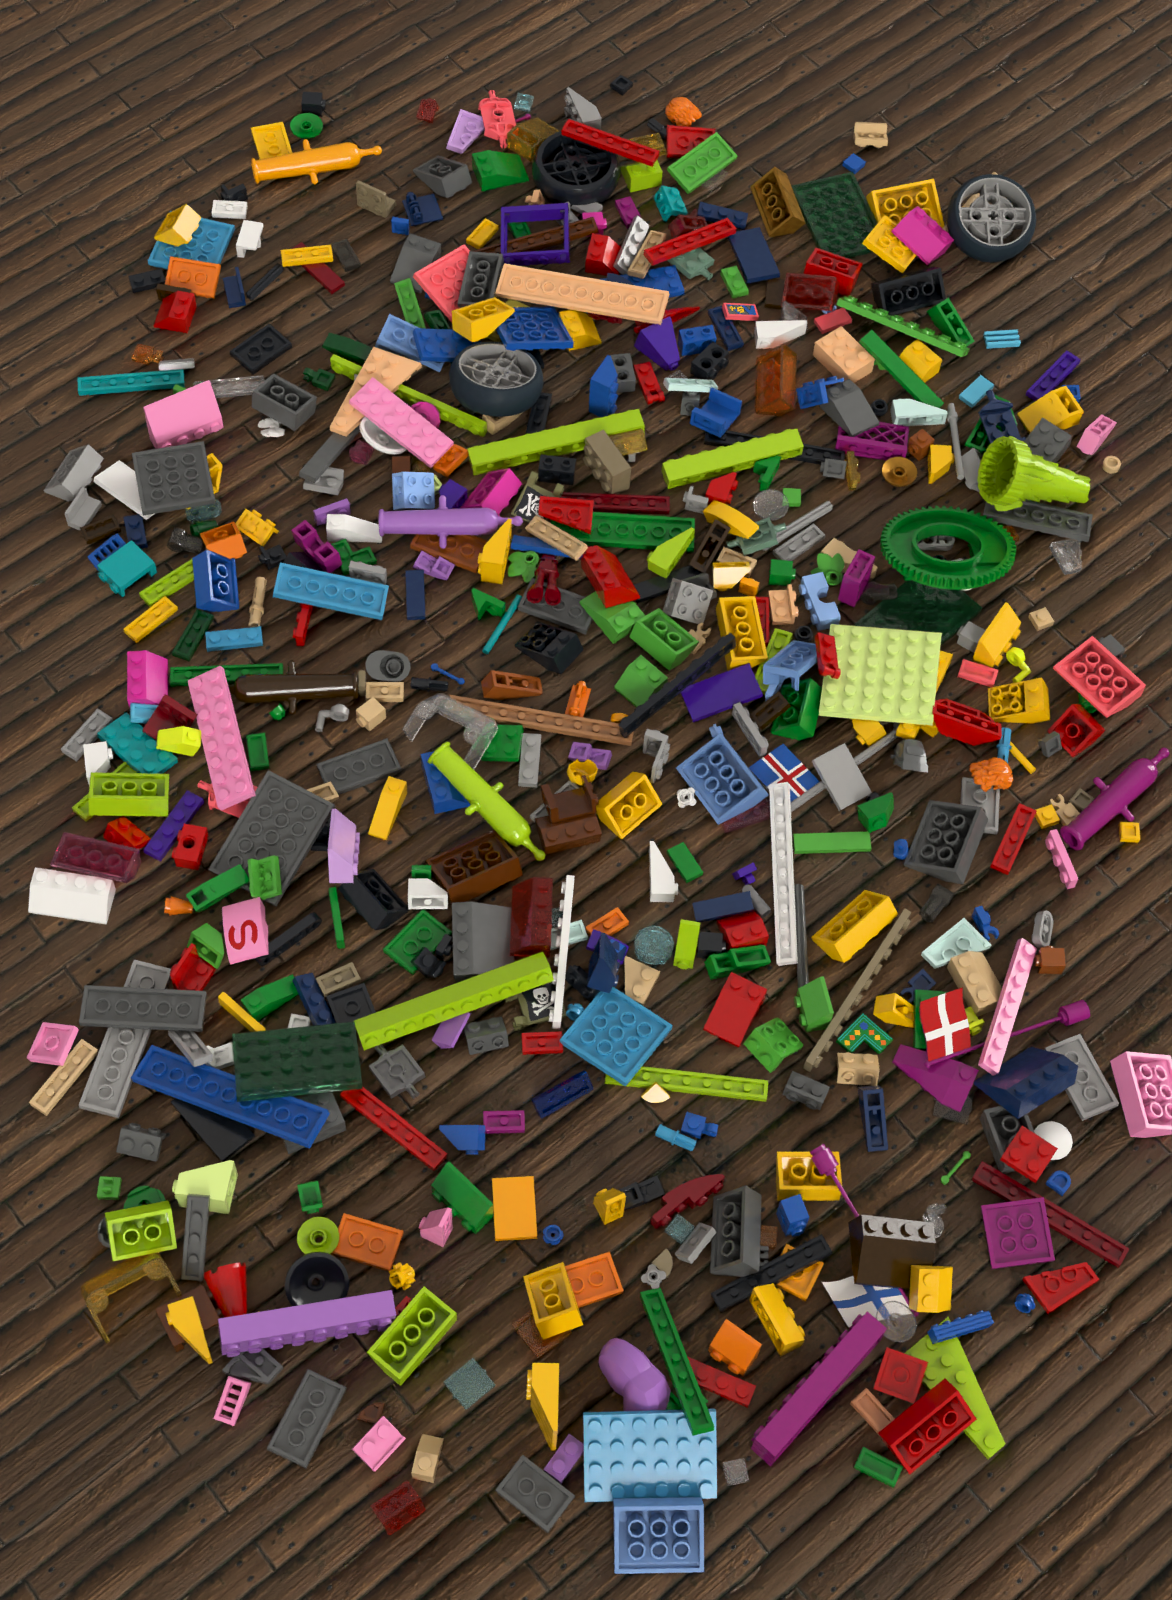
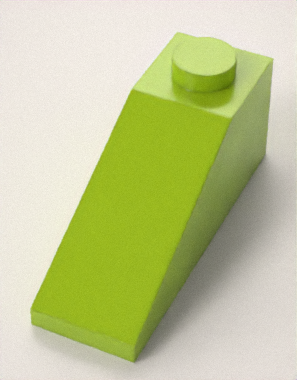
M691 527L657 546L654 552L651 551L647 557L648 569L667 579L693 541L695 529Z
M681 919L673 966H677L680 969H693L700 922Z

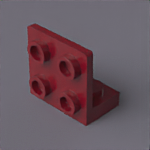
M165 694L142 732L157 740L159 730L181 726L190 728L198 714Z

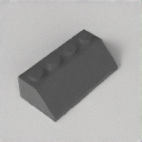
M469 251L457 303L458 307L462 308L496 297L495 292L504 266L503 254Z
M746 1185L713 1197L712 1227L717 1233L713 1236L711 1244V1274L744 1277L759 1272L762 1195Z

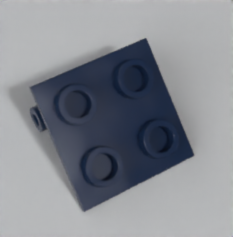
M408 192L406 200H402L411 226L443 220L434 194L416 197L413 192Z

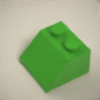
M640 655L626 668L614 689L637 707L648 701L652 694L659 692L663 685L668 682V677Z
M824 976L798 988L797 994L794 996L795 1006L799 1008L801 1013L799 1014L800 1025L804 1026L806 1033L826 1029L834 1014Z

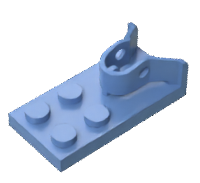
M389 314L375 347L396 355H404L440 372L444 362L420 361L413 336L414 329L419 327Z
M797 640L790 642L763 665V684L779 685L785 679L792 678L791 687L799 691V677L818 662L816 644Z

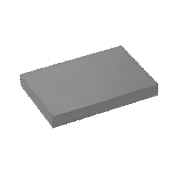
M845 743L812 760L815 769L839 811L872 793Z
M962 777L960 804L982 807L988 818L983 833L997 834L1000 789L993 790V787L996 786L993 785L991 789L984 792L981 789V785L974 784L973 778Z

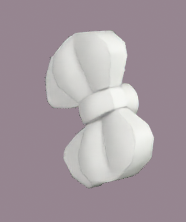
M266 418L258 423L259 428H269L261 430L263 436L281 437L285 434V429L279 428L281 423L272 418Z

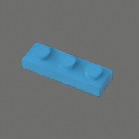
M261 626L205 632L207 652L263 646Z

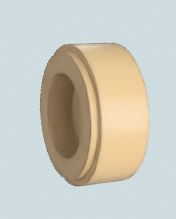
M1107 456L1102 463L1103 470L1110 474L1118 472L1121 466L1120 460L1115 456Z

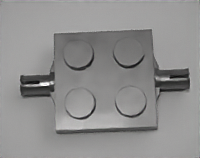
M382 1044L376 1046L375 1050L379 1053L380 1057L369 1065V1069L392 1099L404 1091H407L412 1099H415V1096L418 1097L419 1092L415 1089L414 1085L426 1076L402 1044L391 1051H387Z

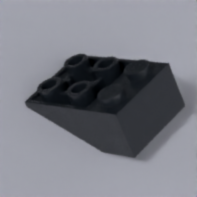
M538 621L514 645L515 648L547 670L562 674L584 650L577 634Z

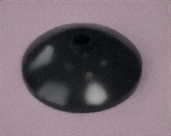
M311 1252L299 1257L290 1266L285 1277V1293L292 1306L346 1298L349 1290V1276L345 1266L338 1258L325 1252ZM319 1278L318 1284H312V1280Z

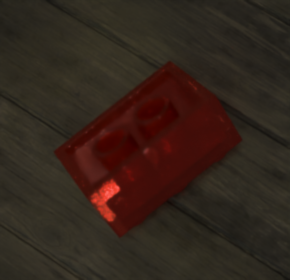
M786 273L781 306L832 311L837 301L840 282L834 276Z

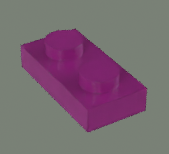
M631 196L615 200V207L628 229L633 218L637 215L640 218L641 216Z
M524 1110L483 1111L485 1134L525 1133Z

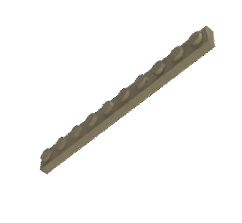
M903 910L806 1059L803 1069L811 1072L813 1067L818 1068L823 1059L821 1057L824 1051L828 1052L833 1044L831 1039L834 1035L838 1037L843 1028L841 1026L844 1020L848 1021L851 1017L853 1005L858 1006L863 997L861 993L864 989L866 991L869 989L873 982L871 980L874 974L877 976L883 966L881 962L883 959L887 961L891 955L892 950L890 948L893 944L897 945L902 937L901 931L908 929L912 921L909 919L911 911Z

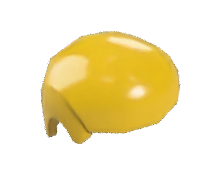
M576 759L568 765L567 775L570 781L576 785H582L581 776L583 775L586 776L588 782L592 783L598 768L589 759H586L584 762H579Z

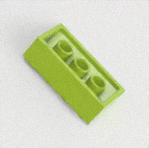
M91 772L89 815L168 817L169 774Z
M423 1287L367 1351V1354L384 1373L401 1386L457 1321V1313L426 1287Z

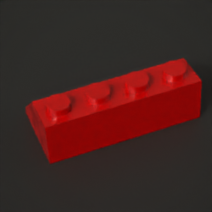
M597 545L587 548L581 556V567L605 608L640 599L638 591L616 555Z
M944 1378L878 1432V1434L904 1469L911 1474L977 1419L959 1391Z

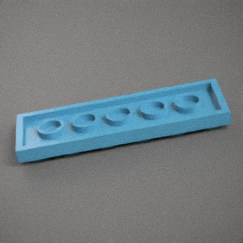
M280 563L273 597L382 620L389 586Z

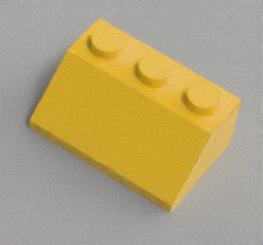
M1004 603L979 639L972 659L974 662L994 668L995 665L999 666L1003 659L1002 654L1004 652L1007 653L1012 646L1011 641L1013 639L1017 640L1019 637L1021 621L1008 603Z
M633 771L598 800L599 805H596V814L601 822L615 835L623 839L662 805V802L646 774Z
M777 1152V1201L798 1194L801 1195L803 1201H839L841 1192L831 1175L826 1176L825 1173L822 1175L819 1173L811 1159L812 1155L810 1152ZM832 1152L839 1164L836 1166L837 1171L834 1173L842 1185L839 1152Z
M774 1283L753 1288L749 1301L780 1357L802 1346L805 1341V1333L800 1325H796L792 1309L786 1307L782 1291L779 1288L776 1289Z

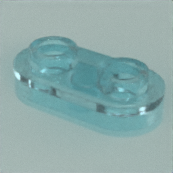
M215 499V504L186 509V517L192 523L194 521H205L215 518L222 512L221 503Z

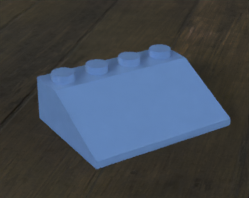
M721 733L676 767L687 784L695 790L696 796L718 825L756 806L769 795Z
M702 1497L613 1499L614 1573L704 1572V1504Z

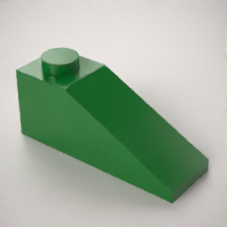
M949 297L927 310L934 325L944 335L951 337V341H961L967 344L966 347L975 342Z
M293 974L257 988L241 999L242 1008L256 1021L261 1020L298 995L292 981L294 979Z

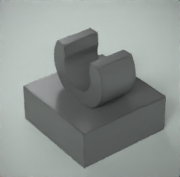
M1056 731L1045 734V737L1042 739H1037L1038 745L1042 748L1043 755L1046 757H1050L1062 749L1060 734Z

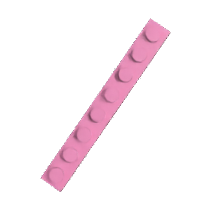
M1023 938L1017 940L978 1063L981 1068L993 1076L999 1073L1037 950L1036 947Z

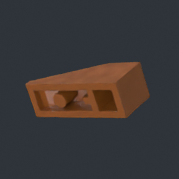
M491 670L481 681L484 698L504 700L540 696L543 694L539 677Z

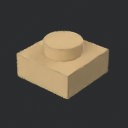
M1046 607L1031 612L1028 616L1037 631L1054 624V620Z

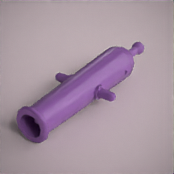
M444 495L439 497V507L437 509L384 511L380 509L378 519L379 535L381 537L384 534L439 536V546L442 549L447 546L448 535H490L496 532L498 526L503 525L507 519H512V524L515 526H520L523 523V519L520 516L503 518L498 516L495 510L486 507L448 509Z

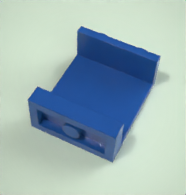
M711 388L709 400L701 409L695 407L692 410L690 424L721 438L740 415L742 400Z

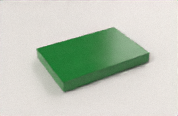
M422 909L383 948V952L413 976L418 969L410 961L422 947H426L434 954L445 934L452 936V931Z

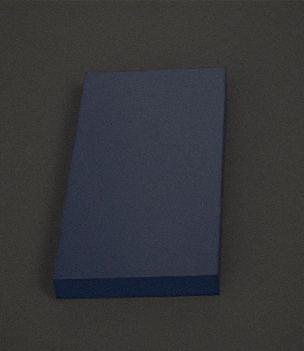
M760 227L737 231L735 234L727 237L747 283L780 277V272Z

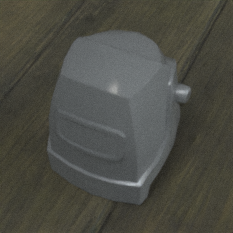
M906 739L899 742L896 749H894V754L890 756L893 759V764L904 770L928 773L926 753L922 742L914 739Z

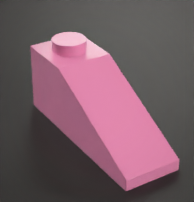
M1101 414L1085 429L1077 447L1083 453L1093 455L1117 422Z
M447 1207L431 1211L427 1218L423 1217L419 1224L421 1237L444 1247L453 1229L452 1209Z

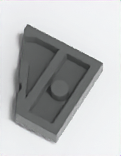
M262 1348V1351L258 1353L240 1352V1355L235 1356L222 1371L226 1375L269 1385L283 1370V1366Z

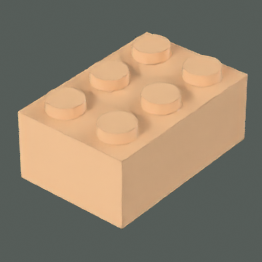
M842 326L816 341L814 345L813 356L833 376H837V379L844 378V381L850 379L855 383L873 370L875 358Z

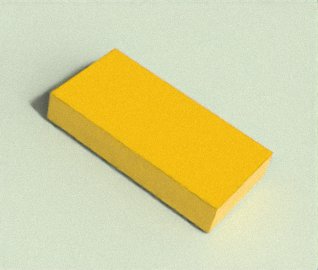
M485 218L466 238V243L476 249H481L499 230V225Z

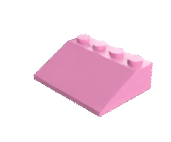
M209 380L143 407L149 437L155 449L187 444L224 428L222 416Z
M1124 1052L1110 1060L1130 1137L1147 1138L1172 1135L1171 1056Z

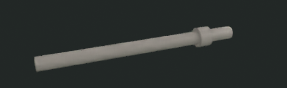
M949 403L947 419L951 428L957 479L962 480L964 479V471L957 427L958 414L955 412V405Z

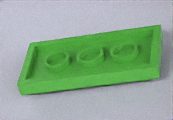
M716 132L671 164L667 171L685 192L689 194L735 161L738 155Z

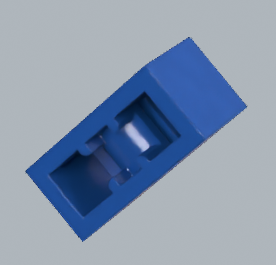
M798 1194L780 1201L776 1215L785 1237L801 1235L809 1220V1215L801 1195Z

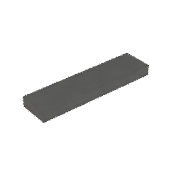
M188 1194L181 1273V1279L203 1281L210 1195Z

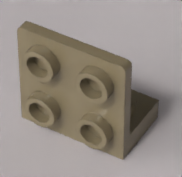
M359 180L356 182L357 205L376 215L387 218L396 206V200L387 197L385 192Z

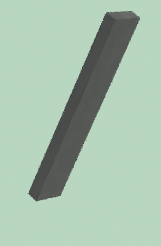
M360 425L347 437L334 432L299 471V477L315 483L360 432Z

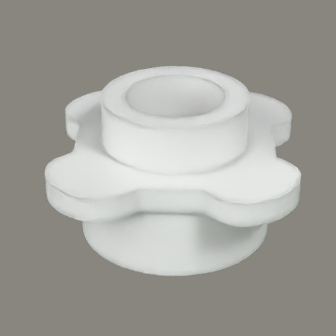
M692 787L677 791L679 807L684 808L687 805L694 806L696 804V799H694L695 790Z

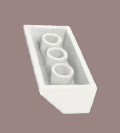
M35 867L30 883L28 912L107 924L116 888L113 879Z

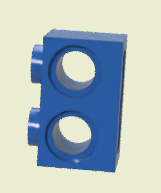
M713 325L679 330L678 346L681 356L700 354L712 342L716 343L717 338Z

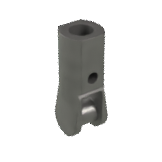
M745 885L742 892L750 891L754 911L763 919L771 912L770 907L751 885Z

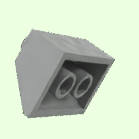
M89 444L70 450L43 491L68 502L74 500L81 488H85L92 482V476L101 468V462L104 458Z

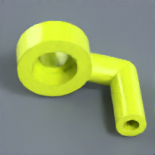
M1012 647L1006 653L1007 660L1012 665L1019 666L1022 670L1012 679L1013 683L1021 682L1027 677L1031 670L1024 662L1025 654L1023 650Z

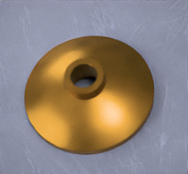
M893 457L883 464L882 476L893 486L905 487L915 481L917 468L907 458Z

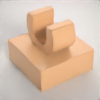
M534 190L532 196H526L525 203H529L528 205L545 204L541 190Z

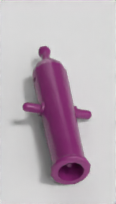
M1161 748L1158 754L1151 760L1147 758L1134 760L1109 785H1106L1099 777H1095L1093 782L1101 790L1100 794L1067 826L1061 827L1060 835L1063 841L1070 848L1081 850L1084 843L1118 813H1121L1128 821L1132 822L1134 815L1127 809L1128 805L1154 783L1158 775L1156 765L1162 759L1169 756V750Z

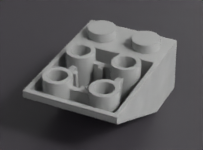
M567 87V92L564 96L566 107H564L565 116L569 117L570 120L601 130L602 118L597 107Z

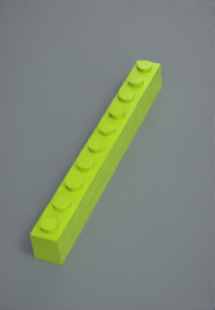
M639 409L628 410L601 418L467 448L473 475H479L539 461L541 455L560 456L582 451L585 446V438L602 430L606 432L613 443L645 436V425Z
M540 952L362 1017L353 1022L364 1050L552 982L554 979L544 953Z

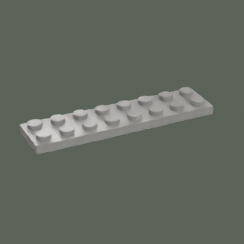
M134 960L124 987L167 989L171 979V969ZM108 1027L78 1106L80 1109L115 1118L120 1117L133 1082L131 1076L140 1063L152 1029Z

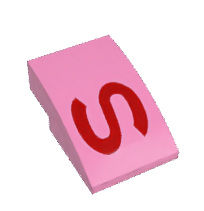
M257 897L222 907L224 937L230 965L268 955V925L265 921V906L261 898Z

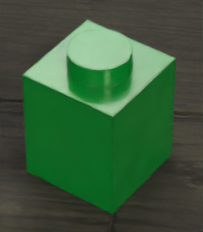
M771 559L768 584L782 586L791 584V579L795 580L796 569L793 568V561Z

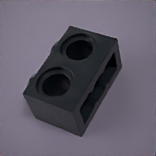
M712 342L691 362L690 373L698 379H715L718 372L727 367L729 352L715 342Z
M541 455L538 482L573 486L576 459Z

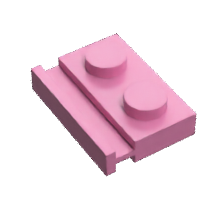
M382 1416L352 1450L373 1472H376L406 1438Z

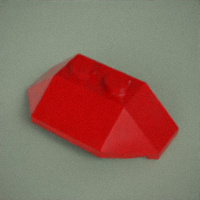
M949 699L935 700L932 714L940 734L973 746L1001 739V724L995 722L982 711Z

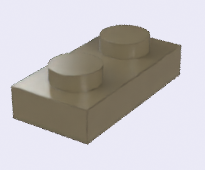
M353 962L317 977L316 982L325 998L328 995L361 982V978Z

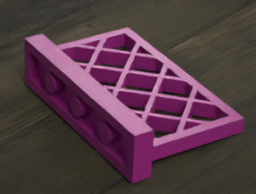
M879 422L878 426L854 437L843 436L846 432L840 426L838 427L835 449L843 450L845 454L886 461L893 457H906L909 426ZM878 429H885L886 432L881 433ZM900 431L905 432V434L899 436L895 432ZM874 432L877 436L872 438L869 433ZM892 435L895 439L889 440L886 436Z

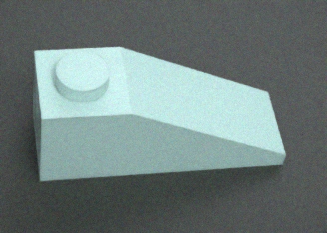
M912 399L893 400L890 409L893 424L903 426L945 424L948 414L946 410Z

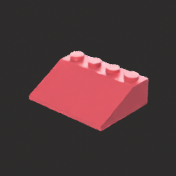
M1093 636L1053 666V669L1106 718L1131 705L1141 697L1146 686Z

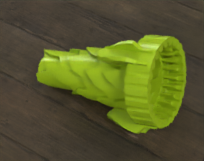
M1003 436L993 441L986 449V452H984L980 461L977 477L979 493L987 503L994 505L997 511L1020 508L1023 505L1022 501L1025 502V500L1040 502V500L1052 502V500L1064 503H1069V501L1086 503L1089 500V477L1078 475L1071 470L1058 467V463L1046 461L1042 456L1031 454L1032 451L1028 445L1013 436Z

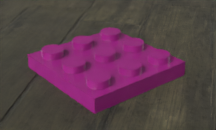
M1044 1197L981 1205L991 1269L1055 1261Z

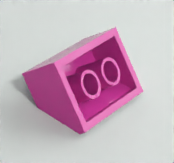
M919 206L911 210L891 231L927 266L942 256L954 241L950 234L943 230Z
M510 468L487 472L460 508L486 507L495 510L497 515L500 516L499 513L508 506L509 500L518 493L522 483Z
M146 650L127 651V701L129 708L131 703L159 705L165 694L168 695V659Z

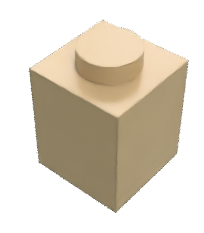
M372 697L356 710V721L362 728L365 727L368 731H371L386 719V709Z

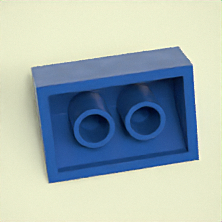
M610 355L606 356L590 379L589 412L599 417L614 414L617 409L616 400L618 395L616 391L619 386L617 383L618 375Z
M205 550L193 557L196 608L208 612L238 610L239 598L235 559L226 558L209 550Z
M433 752L421 754V766L434 814L469 807L470 803L433 763L429 764L427 762Z

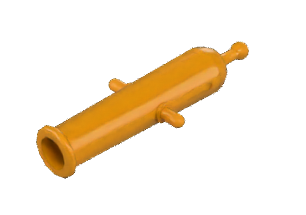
M304 139L303 151L259 160L252 158L251 166L256 184L265 180L309 175L312 184L316 185L318 183L317 173L354 168L360 163L362 157L368 155L378 156L382 153V149L380 146H374L370 149H359L356 144L351 142L312 149L310 148L309 141Z

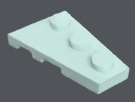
M963 918L926 948L921 956L936 969L947 965L954 956L967 951L982 952L990 949L992 945Z

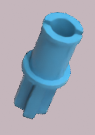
M1002 728V737L996 746L998 748L997 758H1001L1008 763L1009 750L1012 747L1010 746L1011 729Z
M660 1124L656 1131V1137L670 1142L672 1146L675 1144L689 1151H693L696 1146V1140L680 1134L679 1130L674 1131Z

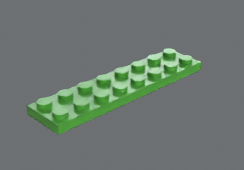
M848 295V297L839 298L836 305L957 356L964 357L970 350V348L966 347L967 344L961 341L953 342L951 337L947 335H936L935 331L930 328H919L920 325L912 321L905 322L903 321L904 318L898 315H888V311L881 308L879 310L874 309L870 303L857 302L858 299Z

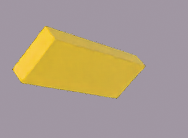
M331 245L280 250L283 267L334 262Z
M164 596L123 629L124 633L135 643H138L174 614L178 607Z
M225 992L218 996L219 1003L261 1042L266 1039V1029Z

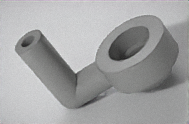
M336 704L331 707V710H320L315 731L322 732L324 721L327 717H331L336 721L348 720L349 709L343 704Z

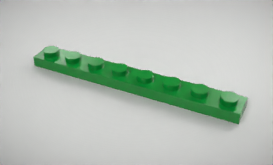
M661 1288L640 1292L641 1302L692 1436L714 1431L713 1421Z

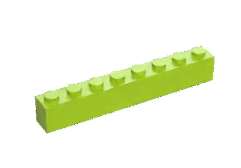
M786 429L781 433H770L765 437H755L749 441L736 442L726 447L720 446L711 451L704 450L695 455H685L675 460L669 459L662 463L661 472L667 489L753 468L756 461L777 455L781 456V460L802 455L804 446L798 429Z

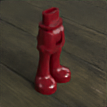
M543 554L539 559V564L534 571L536 576L535 583L528 589L526 595L529 602H541L544 581H548L545 590L546 603L552 606L560 603L561 592L556 587V580L560 574L555 555Z

